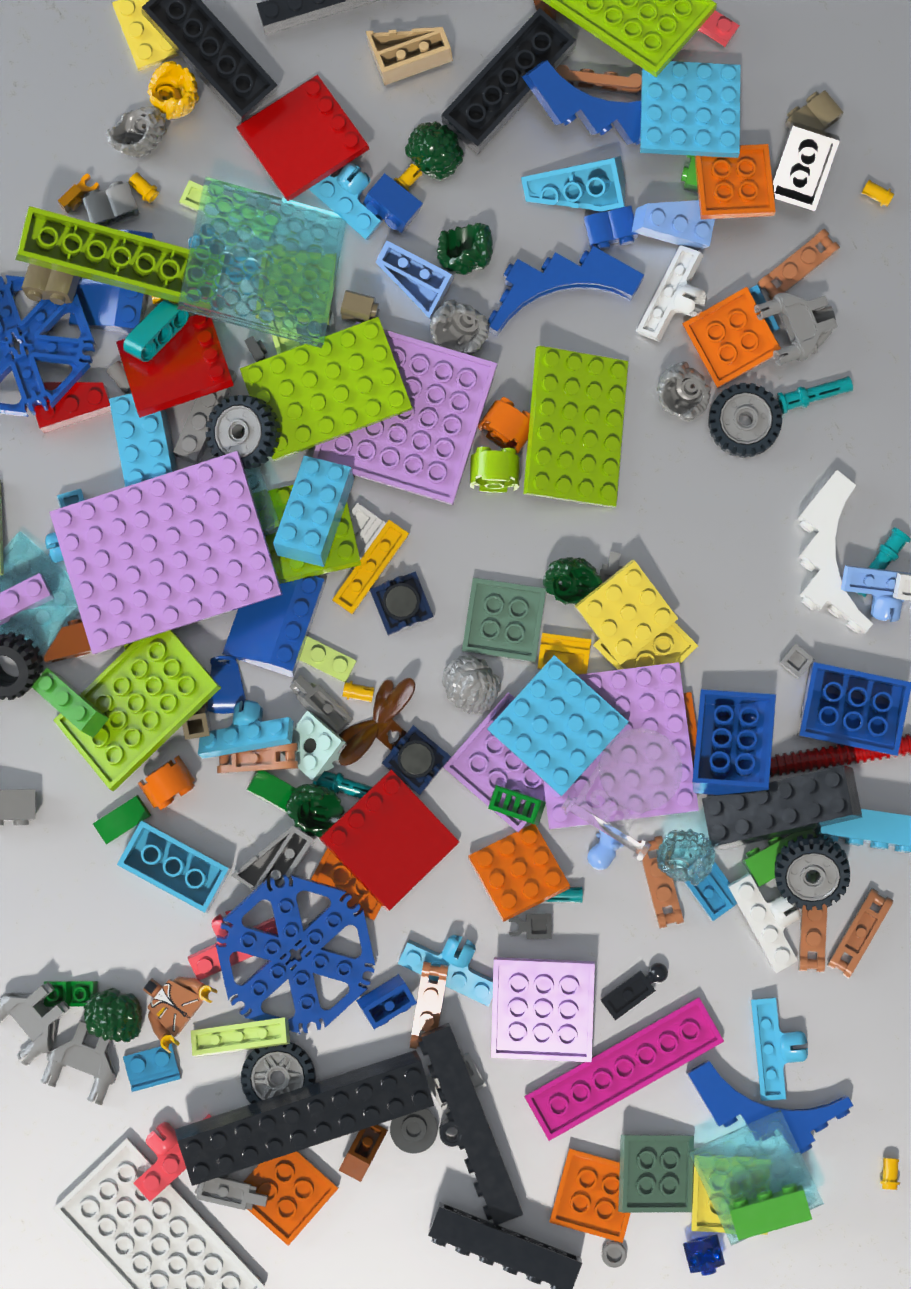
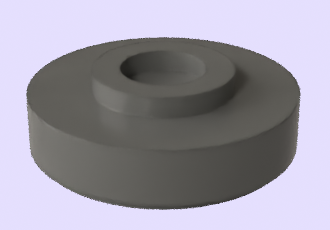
M427 1108L393 1119L390 1124V1135L394 1144L402 1151L412 1154L421 1153L430 1148L438 1133L436 1118Z

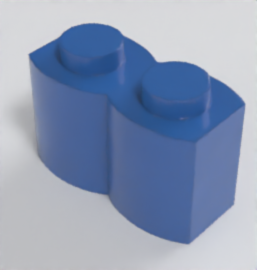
M632 206L584 217L590 249L595 246L604 251L609 249L610 245L614 243H620V246L634 243V239L638 238V234L632 232L634 222Z

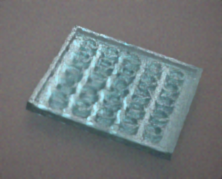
M205 177L177 309L322 348L346 220L341 214L295 201L288 202L284 198Z

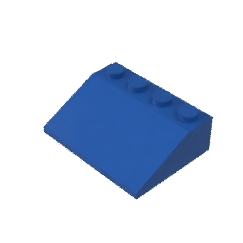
M120 230L156 240L153 233ZM80 277L75 294L80 299L90 328L130 333L144 319L148 295ZM70 313L69 325L78 326L75 315Z
M317 576L282 583L280 587L283 595L239 608L222 655L233 656L238 660L293 677L325 587V579Z
M813 662L810 665L805 690L799 736L898 756L911 692V682Z
M701 689L692 781L693 793L724 795L769 790L776 694Z

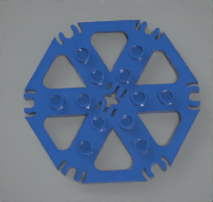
M5 275L7 278V284H5L4 279L0 276V383L12 371L21 395V400L17 404L0 403V414L29 417L27 414V408H29L31 414L35 416V407L37 405H43L45 411H48L49 406L46 401L49 400L53 408L91 367L90 363L93 360L91 356L85 355V353L88 351L95 352L94 345L96 344L77 294L74 295L72 303H64L63 305L54 304L49 299L41 300L21 320L14 295L16 292L23 290L21 287L25 277ZM67 313L75 315L81 332L78 339L46 335L63 315ZM14 336L16 340L20 343L19 350L21 354H19L17 349L14 348ZM36 361L68 364L72 366V372L55 390H47Z
M285 874L283 875V885L277 886L272 877L270 878L271 889L269 890L267 880H265L226 915L223 921L229 922L232 925L221 923L220 928L227 930L228 934L225 937L216 936V940L219 943L226 944L221 945L216 942L215 944L228 1000L231 996L235 995L230 1001L231 1005L233 1006L238 1001H242L244 1006L239 1010V1013L241 1015L247 1013L244 1016L250 1020L263 1021L283 1018L265 1013L261 1009V1004L288 979L295 1008L294 1016L288 1018L289 1031L301 1034L299 1023H302L304 1033H308L307 1024L310 1022H314L317 1030H321L319 1019L322 1018L324 1028L327 1027L368 988L359 983L361 982L364 985H370L371 983L369 979L362 977L363 973L366 971L374 973V967L368 964L365 965V963L375 965L363 908L360 912L356 913L361 907L359 903H356L353 907L347 906V902L352 898L350 893L343 896L347 893L346 890L291 874V885L289 884L288 876ZM300 891H309L328 897L331 902L330 905L303 929L296 899L297 894ZM261 900L270 901L278 935L243 925V916ZM347 925H353L357 928L362 952L359 957L355 958L323 947ZM302 948V950L300 951V959L294 957L293 959L289 960V958L291 957V949L297 951L298 949ZM238 951L268 960L242 985L234 981L229 960L233 952ZM313 973L347 983L349 985L348 993L332 1008L323 1009L319 1004Z

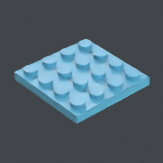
M670 61L657 77L642 68L640 153L738 158L740 154L741 65Z
M554 655L487 730L562 797L624 729L629 721Z

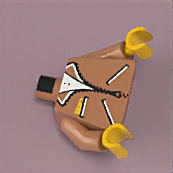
M189 977L169 979L164 986L160 985L153 978L148 981L143 990L154 998L147 1007L150 1010L148 1018L153 1032L161 1041V1047L168 1053H171L169 1050L170 1043L173 1042L179 1046V1041L174 1037L179 1035L204 1001L213 1002L209 1000L208 995L211 991L217 993L216 989L205 985L196 978Z

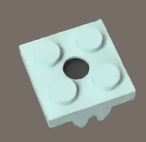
M306 711L293 729L292 743H297L298 751H295V761H298V768L312 781H317L324 771L334 767L332 762L339 760V751L346 743L311 711Z

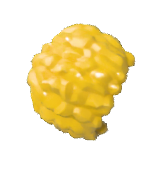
M175 61L163 63L152 74L153 77L148 85L147 93L150 95L152 105L165 114L167 120L181 118L195 109V104L199 99L195 75L189 72L187 67L182 68Z

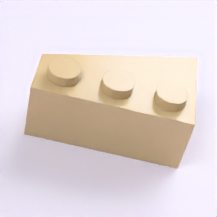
M443 27L415 28L412 31L400 32L389 30V32L381 33L366 31L368 45L384 86L453 61L451 47Z

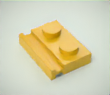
M542 633L537 669L541 670L555 655L575 674H587L591 639Z

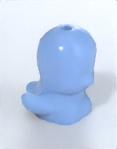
M608 828L599 830L596 837L600 841L592 847L587 856L588 863L596 870L607 869L616 857V850L624 847L626 844Z

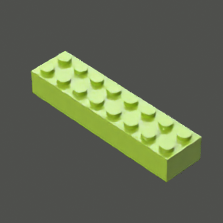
M29 206L26 213L15 258L18 261L209 311L213 306L224 259Z

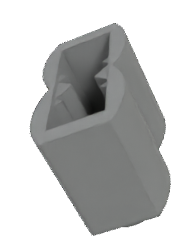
M118 181L112 183L109 189L105 191H100L99 189L92 190L86 194V197L82 198L90 222L107 227L140 214L128 182Z

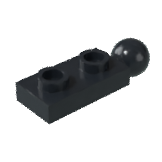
M655 963L650 966L648 975L645 976L641 970L600 999V1001L614 1020H617L656 990L651 984L654 982H664L668 977V970L665 965Z

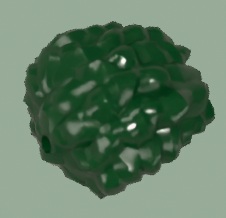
M436 121L433 123H421L417 128H414V131L408 138V144L405 146L407 157L412 159L420 171L436 180H442L453 175L458 165L463 162L462 157L464 154L463 149L459 146L457 134L450 130L447 125L441 126Z
M475 223L474 225L468 224L467 227L463 228L457 226L455 230L449 229L448 232L445 230L441 231L438 238L437 259L444 269L456 272L457 274L467 275L472 273V270H481L489 265L491 255L493 254V240L488 225Z
M567 557L553 561L548 566V571L545 572L543 577V586L546 587V592L554 595L556 601H560L564 605H576L602 584L601 575H598L596 568L584 558Z
M315 784L298 786L286 804L287 813L294 820V826L301 828V831L309 836H317L318 838L345 813L344 807L340 805L341 798L336 795L334 790Z
M110 988L90 996L86 1002L87 1004L84 1006V1021L89 1034H95L96 1037L102 1036L104 1041L110 1039L115 1040V1042H120L121 1040L123 1042H130L131 1039L139 1036L143 1020L141 1015L142 1007L134 994H122L120 990Z

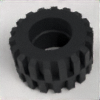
M9 632L7 635L5 633L0 634V656L11 658L19 670L18 677L7 674L0 664V700H4L6 697L8 700H14L16 697L23 696L32 688V685L41 676L40 673L43 672L44 666L40 665L43 661V656H38L40 649L38 646L34 648L32 645L33 641L30 638L25 640V635L23 634L18 636L15 635V632Z

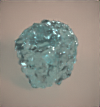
M689 829L687 832L684 830L679 832L677 830L670 831L657 850V866L661 872L666 873L667 876L677 882L690 881L692 885H698L708 877L714 865L715 850L712 846V841L707 837L705 838L703 833L693 832L692 829Z

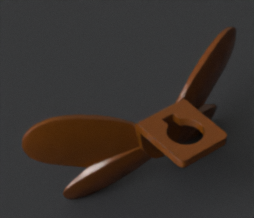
M412 678L404 679L395 688L391 680L384 681L375 698L373 719L352 725L339 734L346 742L344 744L346 746L339 755V763L341 765L347 766L358 761L371 747L375 738L392 750L407 733L392 718L407 705L413 696L415 681ZM390 730L392 732H399V738L393 743L388 741L389 736L387 733Z

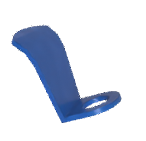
M233 656L211 658L210 675L221 686V689L208 700V711L219 714L233 713L234 706L240 701L243 702L242 710H244L246 699L236 658ZM218 660H229V661L219 662Z

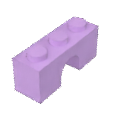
M38 573L0 593V626L9 622L12 616L24 610H33L55 599L43 575Z

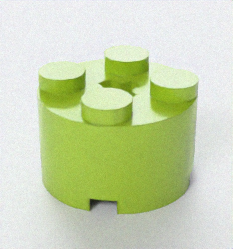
M489 447L476 448V453L471 455L470 460L471 488L474 489L476 485L479 486V491L487 493H505L508 487H513V491L519 488L520 457L516 455V449L503 448L501 451L491 450Z

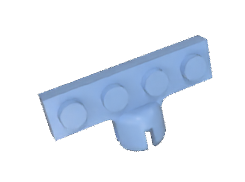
M845 565L841 590L872 594L871 616L881 621L889 619L890 622H896L900 619L904 600L893 597L897 573H911Z

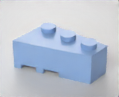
M699 200L647 203L636 208L632 232L699 251L710 246L715 219H701Z
M386 241L376 260L378 266L432 320L435 311L438 310L455 276L389 241Z

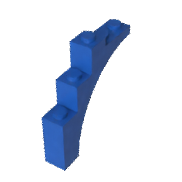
M547 60L539 63L522 76L555 125L562 123L565 126L577 118L576 113L591 135L605 134L613 128L612 123L626 145L640 144L641 101L616 102L593 97L575 88L561 77Z
M595 246L592 247L590 252L586 250L579 261L582 266L555 252L552 258L547 257L541 268L544 271L543 273L517 259L514 265L512 263L508 265L503 275L506 277L505 285L510 287L511 290H505L500 299V302L503 304L498 311L494 310L488 319L490 324L489 332L498 336L507 322L523 307L540 297L556 291L574 288L597 289L614 293L631 301L644 279V274Z
M708 1060L686 1072L719 1127L724 1125L726 1128L738 1121L736 1116L740 1115L754 1139L758 1140L761 1138L762 1141L775 1134L773 1130L777 1128L792 1153L798 1151L799 1154H802L811 1149V1143L816 1141L811 1131L815 1130L817 1133L829 1125L827 1121L834 1117L837 1120L843 1118L850 1113L849 1108L853 1106L849 1097L843 1096L828 1104L808 1109L770 1107L753 1101L737 1092L718 1074Z

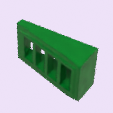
M496 785L488 809L538 826L546 802ZM505 793V794H507V795H506V798H505L503 807L500 808V807H498V806H499V803H500L502 794ZM514 796L516 799L512 811H509L508 809ZM522 800H526L522 814H518ZM532 803H535L531 818H529L528 814Z

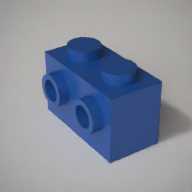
M385 173L367 193L363 202L369 211L374 215L380 216L391 229L398 230L400 233L417 216L423 205L420 200Z
M399 974L356 1000L373 1029L386 1024L390 1019L407 1011L417 1003Z

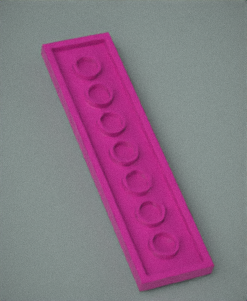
M698 997L592 1057V1062L581 1063L524 1097L550 1141L721 1044L724 1040Z

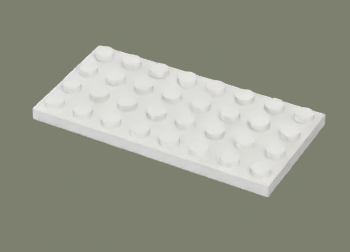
M129 1138L124 1140L53 1208L127 1289H263L266 1286L171 1183L151 1202L146 1199L133 1183L153 1164Z

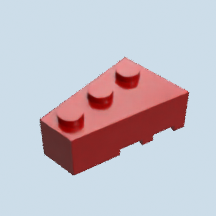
M62 382L43 383L47 390H55ZM76 382L53 408L49 400L46 401L49 406L48 411H45L43 405L35 407V416L40 430L43 433L50 432L111 412L108 390L103 382Z

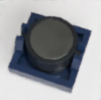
M416 571L405 576H398L393 580L385 581L382 585L370 589L388 636L434 618Z
M413 725L399 740L398 744L394 746L382 764L389 770L392 769L404 783L421 795L442 770L443 766L450 760L451 756Z

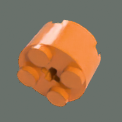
M502 397L500 400L494 401L480 421L478 428L480 431L484 428L488 432L486 437L500 448L516 449V454H518L528 440L530 413L524 410L520 412L514 407L512 401Z
M179 755L174 758L176 763H173L172 760L168 761L145 778L146 783L143 779L137 783L154 808L158 806L162 810L172 803L174 795L179 793L180 796H183L195 786L193 784L195 778Z

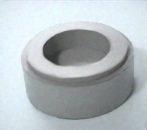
M610 1241L603 1246L601 1256L607 1266L616 1268L624 1264L627 1252L620 1242Z

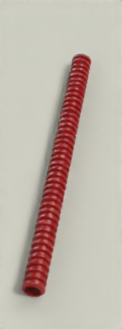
M909 733L901 737L898 753L901 757H904L907 753L909 756L911 755V736ZM837 744L834 748L831 745L828 749L821 747V750L813 748V751L806 749L805 752L799 750L796 754L793 751L790 752V755L783 753L782 756H779V754H775V757L771 756L770 777H774L775 774L782 776V773L789 775L792 771L796 774L799 770L801 772H805V769L813 771V768L820 770L821 767L827 769L829 766L836 767L837 764L839 766L844 765V763L851 765L852 762L859 764V761L866 763L869 759L872 762L875 758L882 760V757L890 759V756H893V758L898 756L846 745L841 746L840 744Z

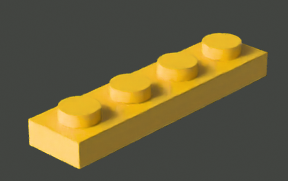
M388 520L361 558V565L353 569L332 601L353 615L405 542L409 533L391 520Z

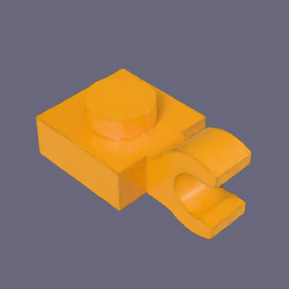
M88 173L81 178L77 185L74 184L58 200L60 206L67 213L81 206L83 203L82 198L85 197L84 194L100 188L97 182L92 187L86 186L87 181L91 179Z

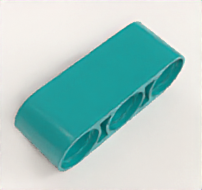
M164 299L125 338L123 344L125 352L143 362L150 361L187 323L189 318L188 310L175 302Z

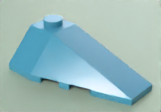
M621 156L521 177L526 202L583 208L600 212L625 207L626 180Z

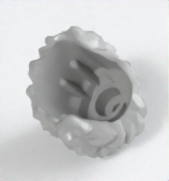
M141 107L136 111L131 110L122 114L121 120L116 124V127L107 130L108 143L116 150L128 156L139 158L145 154L149 155L151 150L155 149L162 140V135L165 132V119L161 116L160 110L155 107Z
M450 299L445 301L435 311L430 322V331L433 335V341L439 344V346L473 355L480 350L481 345L488 338L489 323L485 316L472 306L462 305Z
M687 362L674 364L669 369H666L662 376H660L657 386V393L659 394V401L663 406V410L668 411L670 415L682 417L684 421H690L707 409L711 389L706 385L705 377L694 368H689Z
M466 654L451 661L444 669L442 683L446 688L447 698L454 702L457 708L462 707L463 711L468 714L472 711L475 714L478 712L483 714L485 711L490 710L495 702L498 692L501 690V680L499 676L492 674V669L488 667L484 659Z

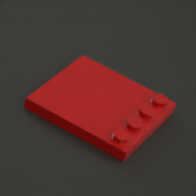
M318 75L236 127L287 202L370 150L364 138Z
M209 311L190 316L180 331L148 362H143L125 352L123 348L125 339L116 341L140 418L234 386Z
M392 769L319 838L387 912L459 843L455 836Z

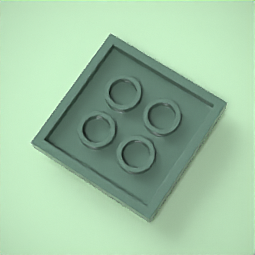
M473 578L462 652L536 662L546 588Z
M621 1134L618 1211L622 1213L692 1212L694 1136Z

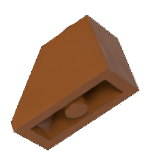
M82 619L71 620L68 622V626L61 628L44 656V661L47 664L92 654Z
M379 1125L360 1130L339 1171L361 1182L388 1130Z

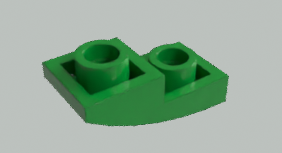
M257 771L246 790L264 802L271 803L287 813V801L296 788L266 771Z
M136 795L94 822L93 825L105 844H108L138 825L140 821L150 817L151 814L139 795Z
M45 981L44 984L50 982L55 990L44 999V1005L46 1007H55L57 1004L65 1001L69 1007H84L90 996L98 992V981Z

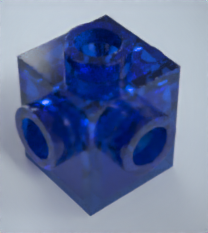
M717 1234L697 1237L683 1243L690 1273L701 1272L702 1276L714 1274L717 1267L725 1264Z

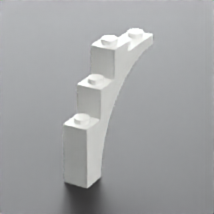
M836 470L798 517V520L801 522L799 525L805 531L816 533V536L800 554L799 558L802 560L800 563L807 570L818 572L799 596L803 598L802 603L811 610L816 608L819 611L824 604L828 605L827 610L837 618L842 616L848 621L846 625L851 630L864 634L873 623L858 610L847 594V591L841 590L842 580L836 561L835 544L839 517L846 500L856 484Z

